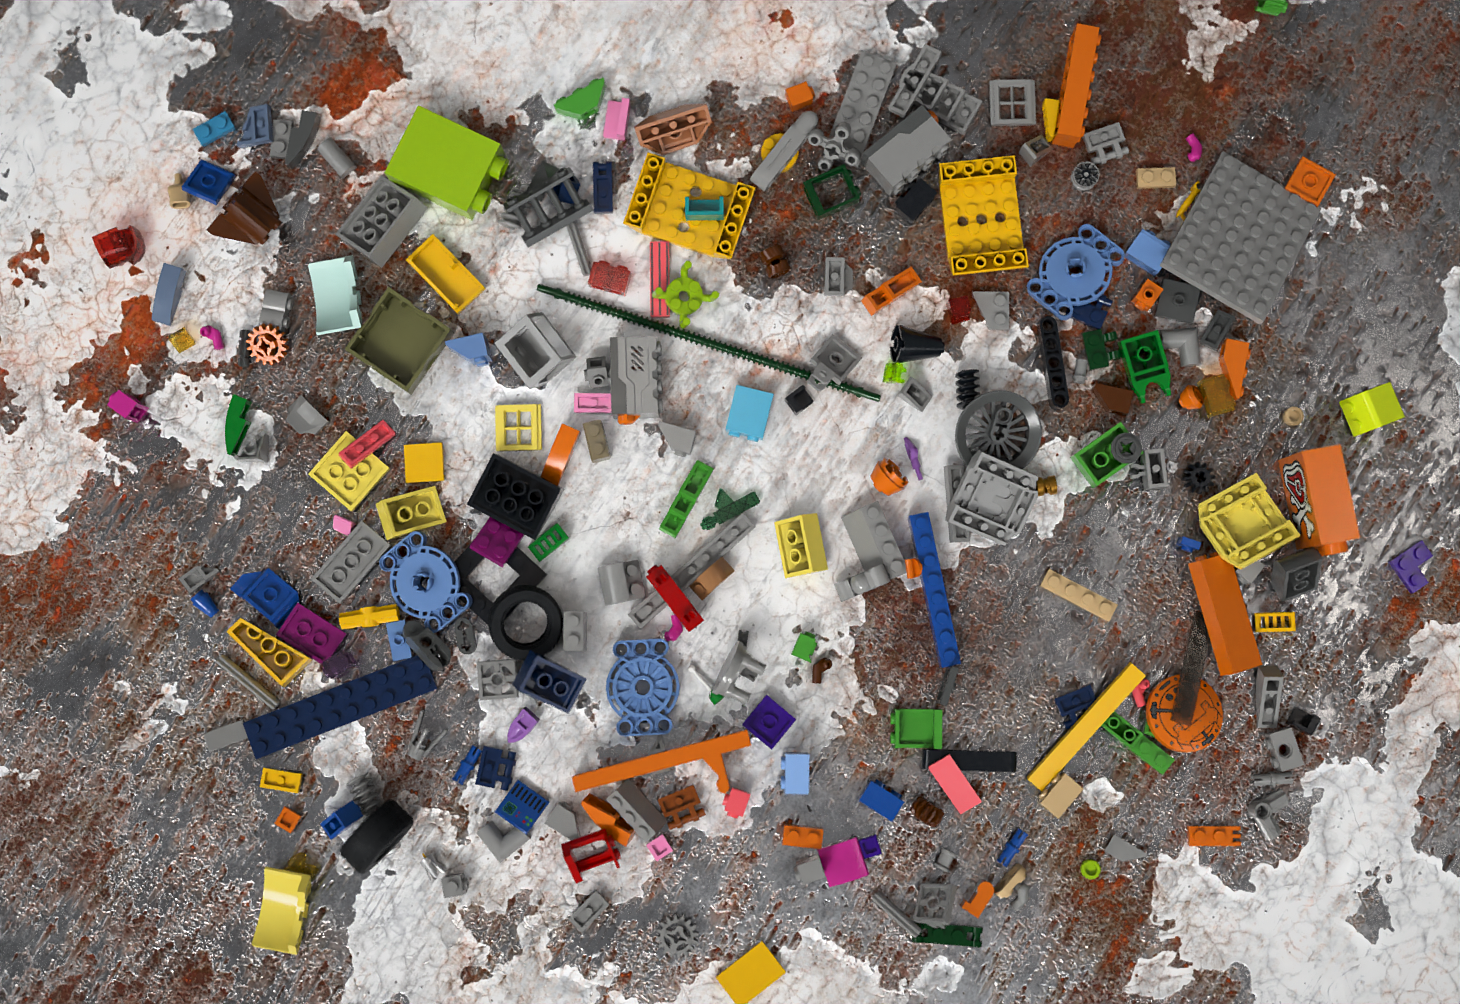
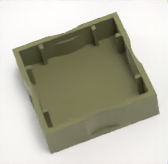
M388 287L374 306L368 320L358 329L345 350L412 395L445 348V341L450 340L454 332Z

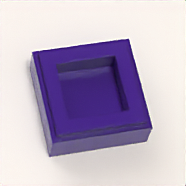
M876 834L858 839L864 859L882 854Z

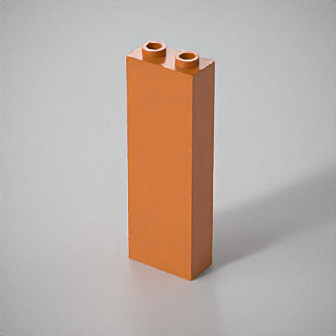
M1217 552L1210 553V558H1207L1206 555L1196 557L1195 562L1188 563L1220 675L1235 674L1263 665L1234 566L1223 560Z

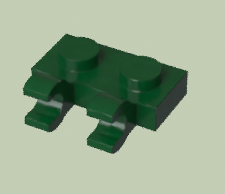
M1099 329L1081 334L1089 371L1109 367L1108 361L1118 360L1122 357L1120 350L1106 353L1104 343L1113 342L1118 339L1116 331L1102 335V331Z

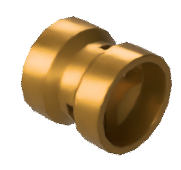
M1054 475L1044 479L1038 477V481L1036 480L1038 496H1043L1047 493L1050 495L1057 494V482Z

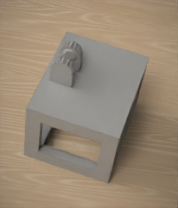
M543 312L526 314L495 343L529 389L546 385L577 357Z

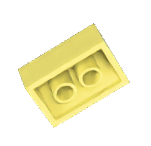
M817 513L799 515L774 522L785 578L828 570Z

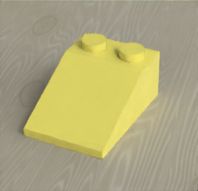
M436 486L387 498L376 503L386 540L446 523Z

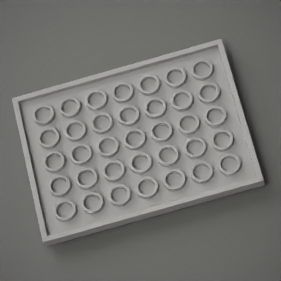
M1222 151L1159 266L1261 325L1301 250L1321 207H1316L1314 204L1300 198L1297 194L1287 191L1283 185Z

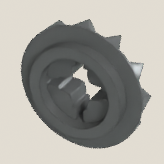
M1121 433L1113 439L1111 453L1115 460L1130 464L1140 457L1142 444L1134 434ZM1132 443L1129 447L1130 453L1125 452L1121 454L1123 449L1121 445Z

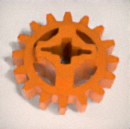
M263 323L248 333L250 338L246 342L250 346L247 347V350H252L250 356H256V362L263 360V365H266L268 362L270 365H273L276 362H280L282 357L287 355L285 351L289 349V346L285 345L288 339L283 338L285 332H278V326L273 329L271 323L267 327Z

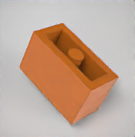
M784 823L782 845L822 849V827Z

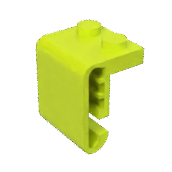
M1391 382L1339 401L1353 437L1405 417Z

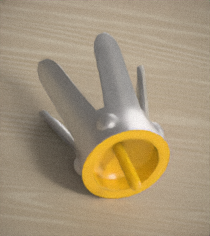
M422 853L424 859L420 864L425 868L431 883L429 874L434 880L438 876L434 866L442 873H445L447 870L436 861L433 854L426 857Z

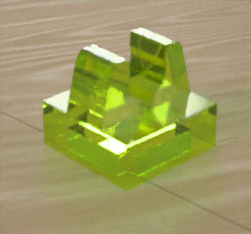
M886 363L882 382L888 384L904 383L905 380L901 379V373H906L907 370L903 367V364Z

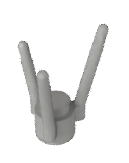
M424 710L420 711L407 755L418 761L423 756L427 757L429 751L448 731L444 729L425 749L426 745L422 742L426 737L428 728H425L419 741L416 740Z

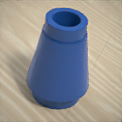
M200 590L191 598L192 605L210 618L219 611L208 592Z

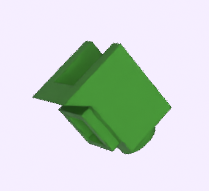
M807 631L804 634L800 633L791 655L811 663L809 655L812 656L816 648V635Z

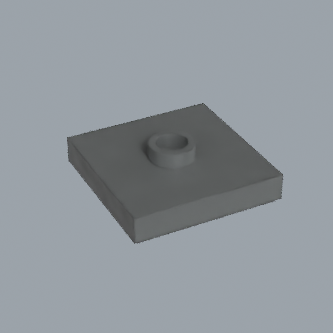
M1162 279L1161 288H1163V291L1158 297L1155 316L1193 324L1200 289L1191 284Z
M953 666L946 667L936 703L947 706L951 693L953 694L956 687L955 679L959 668Z

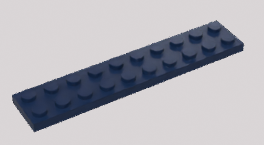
M416 655L244 722L243 726L255 759H259L438 689L432 670Z

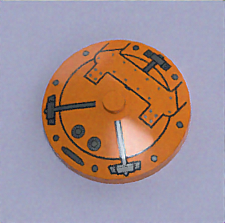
M1179 674L1162 680L1152 689L1146 703V719L1152 734L1162 745L1176 752L1190 753L1206 748L1217 738L1222 727L1223 710L1219 697L1209 684L1198 677Z

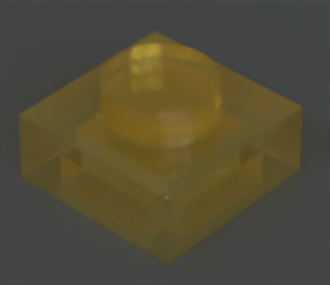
M185 327L168 336L169 341L179 354L196 344Z

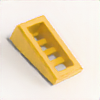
M1045 98L1042 103L1046 140L1051 142L1055 135L1060 102L1059 100Z
M1295 612L1255 613V632L1296 631ZM1269 616L1273 617V628H1269ZM1277 616L1281 618V627H1277ZM1284 616H1288L1289 627H1285ZM1261 617H1265V628H1261Z

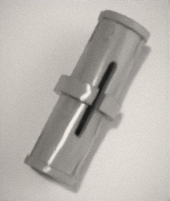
M1269 771L1268 774H1251V779H1259V781H1251L1253 787L1262 785L1275 787L1276 784H1293V779H1285V777H1293L1291 771L1281 773Z

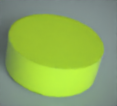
M1086 859L1080 865V872L1087 879H1095L1099 876L1101 868L1097 861Z

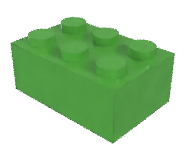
M1122 422L1113 426L1070 457L1092 488L1098 486L1127 465L1115 460L1111 453L1113 439L1121 433H1129ZM1132 443L1127 445L1122 444L1121 446L1123 447V449L1121 450V454L1125 452L1130 453L1129 447Z

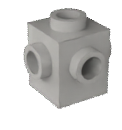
M605 356L587 358V369L584 370L585 381H589L590 388L609 386L611 372L610 366L607 367Z

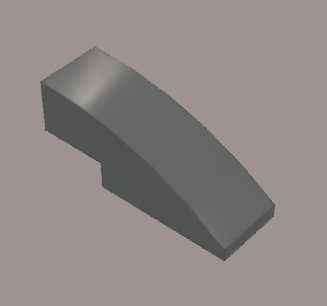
M302 110L299 128L291 127L285 165L289 169H294L301 162L316 137L321 120L317 112Z

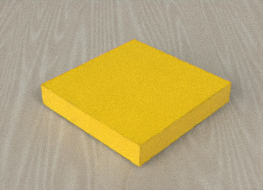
M442 442L404 445L406 483L445 481Z

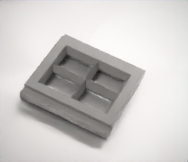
M1035 80L989 81L990 126L1036 125ZM1000 87H1010L1011 101H1000ZM1014 87H1024L1025 101H1014ZM1025 104V118H1015L1014 105ZM1000 105H1011V118L1001 119Z

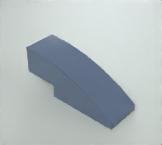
M163 263L154 298L152 321L171 326L182 294L181 286L186 274L184 269Z

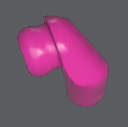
M1193 133L1186 138L1192 147V152L1187 155L1191 162L1199 160L1202 155V145Z
M203 326L200 329V334L203 337L213 340L214 350L224 349L222 335L219 330L212 326Z
M671 615L673 626L664 634L666 641L677 640L683 632L682 623L676 615Z

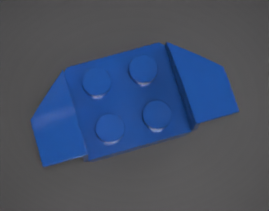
M269 568L260 572L243 574L230 588L242 600L247 601L271 621L278 630L296 604L300 603L298 592Z

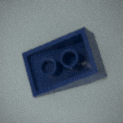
M530 650L512 685L518 691L569 714L587 679L559 663Z

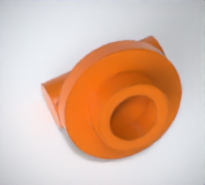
M917 558L905 559L907 579L919 577L923 569L921 562Z

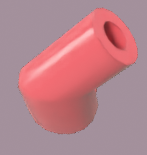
M1143 679L1132 691L1137 707L1146 705L1143 694L1150 686L1148 679Z

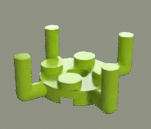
M686 261L681 266L680 278L673 280L665 291L658 287L652 293L653 298L665 299L666 305L672 312L680 315L679 326L681 328H686L690 324V319L687 316L697 311L702 301L714 302L719 297L717 291H713L711 294H703L699 282L688 278V270L692 266L690 261ZM686 292L689 296L688 301L680 300L679 293Z

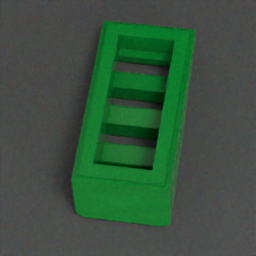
M556 523L529 545L528 548L537 560L541 562L570 538L561 526ZM557 531L562 539L558 540L553 532ZM551 536L556 544L552 545L547 537ZM544 540L550 549L546 550L541 542ZM538 545L544 554L541 555L535 546Z

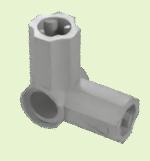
M1280 788L1258 801H1252L1247 807L1248 814L1254 818L1264 839L1267 841L1278 837L1282 833L1272 816V813L1289 804L1287 795ZM1261 806L1262 812L1258 815L1257 808Z

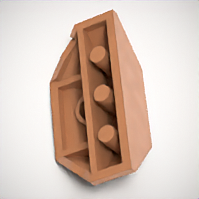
M706 103L685 104L651 115L634 128L640 146L664 155L698 144L712 121Z

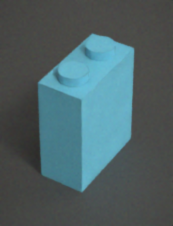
M736 385L725 429L726 432H729L728 435L737 438L740 435L746 436L747 440L753 442L763 440L774 394Z

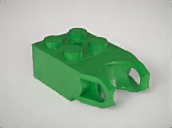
M1158 330L1117 342L1130 388L1137 395L1140 404L1146 403L1145 389L1150 382L1157 383L1164 392L1165 397L1171 395V375ZM1140 350L1147 353V356L1144 357L1145 360L1139 356Z

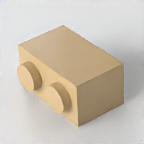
M1063 772L1061 774L1058 773L1051 781L1052 785L1048 790L1045 788L1038 796L1040 798L1038 803L1058 819L1083 790L1080 785Z

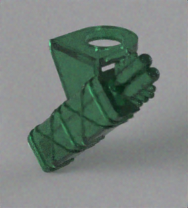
M720 488L714 505L715 508H718V511L713 513V517L703 518L700 526L702 530L713 529L716 523L721 525L760 504V500L755 492H750V494L734 502Z

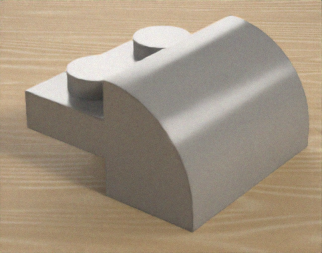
M638 560L620 562L598 568L605 606L646 597Z

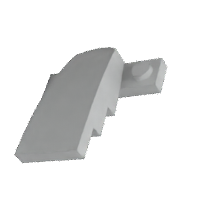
M925 44L914 64H911L902 74L899 89L890 103L888 111L905 119L912 105L917 108L923 105L926 110H931L936 114L940 123L965 135L983 101L967 94L966 90L950 84L948 79L933 74L932 71L939 61L942 52Z

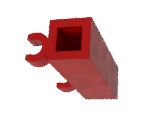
M654 565L647 571L649 574L646 576L688 632L704 621L662 565L659 567Z

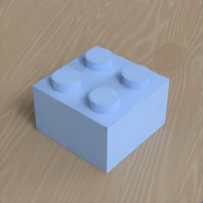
M785 752V757L781 756V769H784V776H781L780 780L781 789H784L785 794H809V753Z

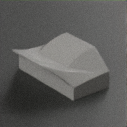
M826 257L824 296H844L846 292L853 290V269L846 264L845 258Z
M300 395L288 408L289 413L286 421L299 434L311 433L317 435L329 423L303 395Z

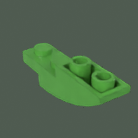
M1115 711L1101 725L1115 739L1161 775L1166 772L1175 760Z

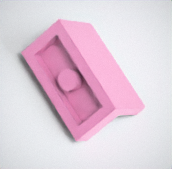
M622 98V102L608 101L603 133L604 138L626 140L631 106L630 99Z

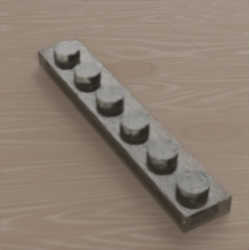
M1199 611L1194 612L1170 718L1171 721L1187 726L1192 724L1210 641L1203 614Z

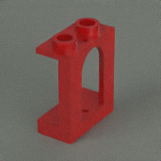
M606 828L561 844L564 860L575 883L583 881L581 872L613 860L617 869L620 868L618 860L621 859L619 849L618 847L614 849V846H616L612 834L608 835ZM604 840L608 848L605 851L577 861L572 851L595 841Z

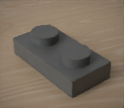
M1218 309L1199 341L1200 344L1217 352L1236 321V317Z

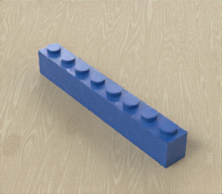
M929 513L910 515L907 519L915 556L923 567L920 579L939 668L961 664Z

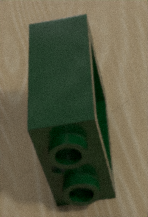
M845 164L803 182L802 188L817 220H821L859 203L860 189L857 185L854 186L852 181L854 179L850 168H846ZM841 175L851 199L824 210L814 187Z

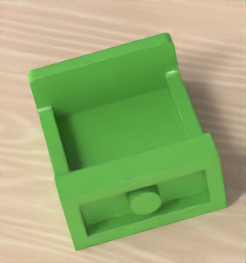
M894 708V713L890 714V724H894V732H890V744H894V748L942 749L941 709Z

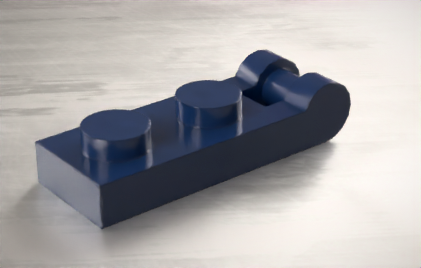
M606 161V163L593 162L594 214L613 213L612 161ZM599 171H606V175H599Z

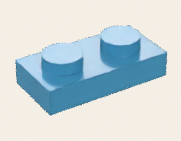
M224 111L192 130L200 144L205 147L236 130L228 113Z

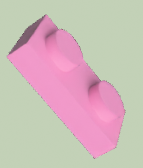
M574 393V413H611V393Z

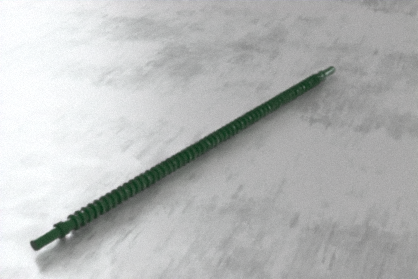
M542 284L537 286V291L554 296L555 299H564L566 303L570 301V304L575 303L576 306L580 304L581 308L585 306L586 309L591 308V311L595 309L597 313L601 311V314L607 313V316L612 315V318L616 316L618 320L622 318V321L628 320V323L632 321L633 325L638 323V326L643 325V328L647 326L649 330L653 328L654 331L659 330V333L664 332V335L668 333L670 337L674 335L675 338L680 337V340L684 338L686 342L690 340V343L695 342L696 345L699 343L701 347L705 345L706 348L711 347V350L716 349L717 352L721 350L722 354L726 352L727 355L732 354V357L736 355L738 359L742 357V360L748 359V362L753 361V364L757 362L759 366L763 364V367L769 366V369L773 367L774 371L778 369L779 372L784 371V374L790 373V376L794 374L795 377L800 376V379L805 378L806 381L812 374L811 370L805 371V368L800 369V366L796 368L794 364L790 366L789 363L784 364V361L780 363L779 359L774 361V358L763 357V354L759 356L758 353L753 354V351L748 352L747 349L743 351L742 347L738 349L737 346L732 347V344L727 345L726 342L722 344L721 341L716 342V339L711 340V337L707 339L705 335L701 337V334L695 335V332L693 334L690 333V330L686 332L685 329L680 330V327L674 328V325L670 327L669 324L664 325V322L659 323V320L655 322L653 318L649 320L648 317L643 318V315L638 316L637 313L633 315V312L622 311V308L618 310L617 307L612 308V305L607 306L606 303L603 305L601 301L599 303L596 300L591 301V298L586 299L585 296L581 298V295L570 294V291L564 292L560 288L554 289ZM815 379L816 384L821 383L820 381ZM831 380L826 386L827 388L831 386V389L836 388L837 391L842 390V393L846 391L848 395L851 393L858 398L864 397L879 402L881 395L864 390L863 387L852 386V383L848 385L845 382L838 385Z

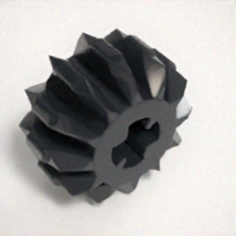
M1199 461L1195 462L1194 465L1189 464V470H1183L1186 476L1181 478L1182 481H1187L1184 488L1190 486L1189 492L1194 493L1196 490L1198 495L1202 494V491L1208 492V486H1214V483L1210 480L1216 477L1215 475H1210L1213 469H1206L1207 463L1201 465ZM1198 474L1200 475L1199 478L1201 479V481L1197 482L1198 478L1195 477Z

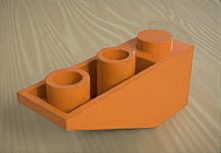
M1227 338L1221 345L1219 363L1231 401H1236L1244 393L1242 382L1243 378L1245 379L1248 368L1245 366L1246 360L1250 358L1251 349H1249L1250 343Z

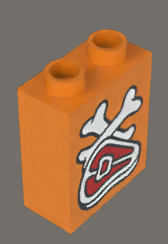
M1341 444L1301 451L1278 460L1290 521L1300 534V537L1295 540L1296 550L1313 547L1321 556L1348 552L1347 541L1360 538Z

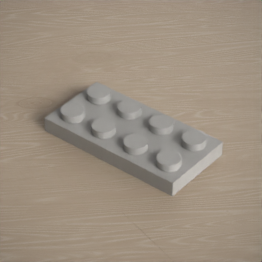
M361 520L311 580L339 604H342L392 545Z

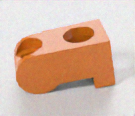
M987 880L978 881L975 886V892L969 901L963 899L960 906L979 918L994 894L993 885Z

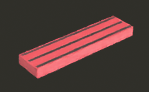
M669 241L650 242L651 318L670 317V308L666 305L665 299H655L652 297V293L656 288L660 287L665 291L669 285Z

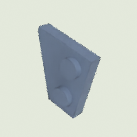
M264 104L250 107L247 121L242 128L244 133L241 141H237V147L242 149L273 142L270 105Z

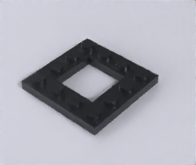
M469 545L454 562L460 575L459 592H467L471 595L473 602L470 609L488 625L490 609L494 603L467 579L485 557L470 549ZM518 547L506 562L520 575L508 589L521 585L537 587L548 575ZM460 596L459 599L467 604L466 597ZM519 603V604L513 606V607L506 613V616H505L504 621L514 612V610H515L521 603Z

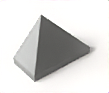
M542 160L527 190L555 175L559 168ZM547 192L537 196L538 201L543 202Z

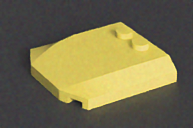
M1257 473L1198 504L1200 528L1219 556L1240 570L1300 537L1292 522L1285 519L1266 492L1267 487Z

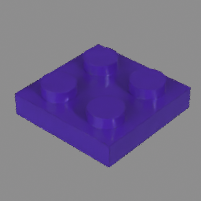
M766 695L742 725L772 750L796 719Z

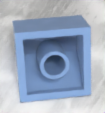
M483 332L445 341L446 346L453 353L471 364L477 365V367L489 365L488 362L493 361L488 339Z

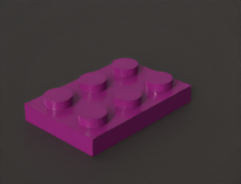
M489 517L471 543L470 549L503 568L525 535Z
M297 603L276 635L323 666H326L347 633L302 604Z

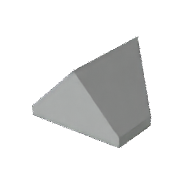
M261 431L259 434L262 437L258 441L253 439L247 447L242 449L244 453L241 456L236 454L234 458L240 462L268 463L269 435Z

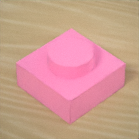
M663 834L646 844L656 861L673 851Z

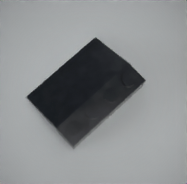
M493 453L467 505L536 540L558 503L564 488Z

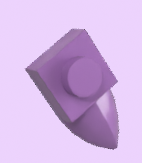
M527 707L522 709L510 725L508 743H514L523 739L540 721Z

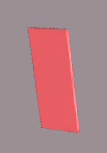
M950 754L928 766L960 815L982 802Z

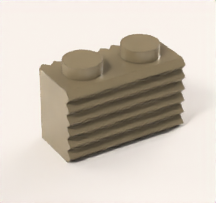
M595 420L583 423L591 461L596 463L610 459L611 456L602 421Z

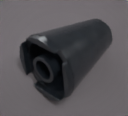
M896 325L893 329L891 340L894 341L893 347H890L892 362L903 363L934 358L944 353L945 343L942 342L940 337L903 325Z

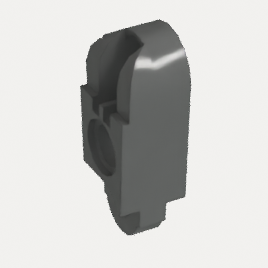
M416 621L406 622L402 630L406 643L431 670H444L450 662V649L428 627L425 628ZM421 641H427L430 646H423Z

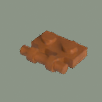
M694 784L657 799L664 817L673 816L674 820L667 823L670 830L676 827L678 829L682 828L684 824L691 821L696 822L700 817L706 815L703 808L695 810L694 805L701 803ZM689 809L690 814L679 817L678 812Z

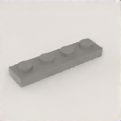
M964 465L944 466L947 508L965 472ZM948 522L950 543L970 541V531Z

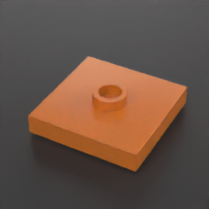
M1302 156L1284 189L1297 194L1300 198L1318 207L1336 174Z

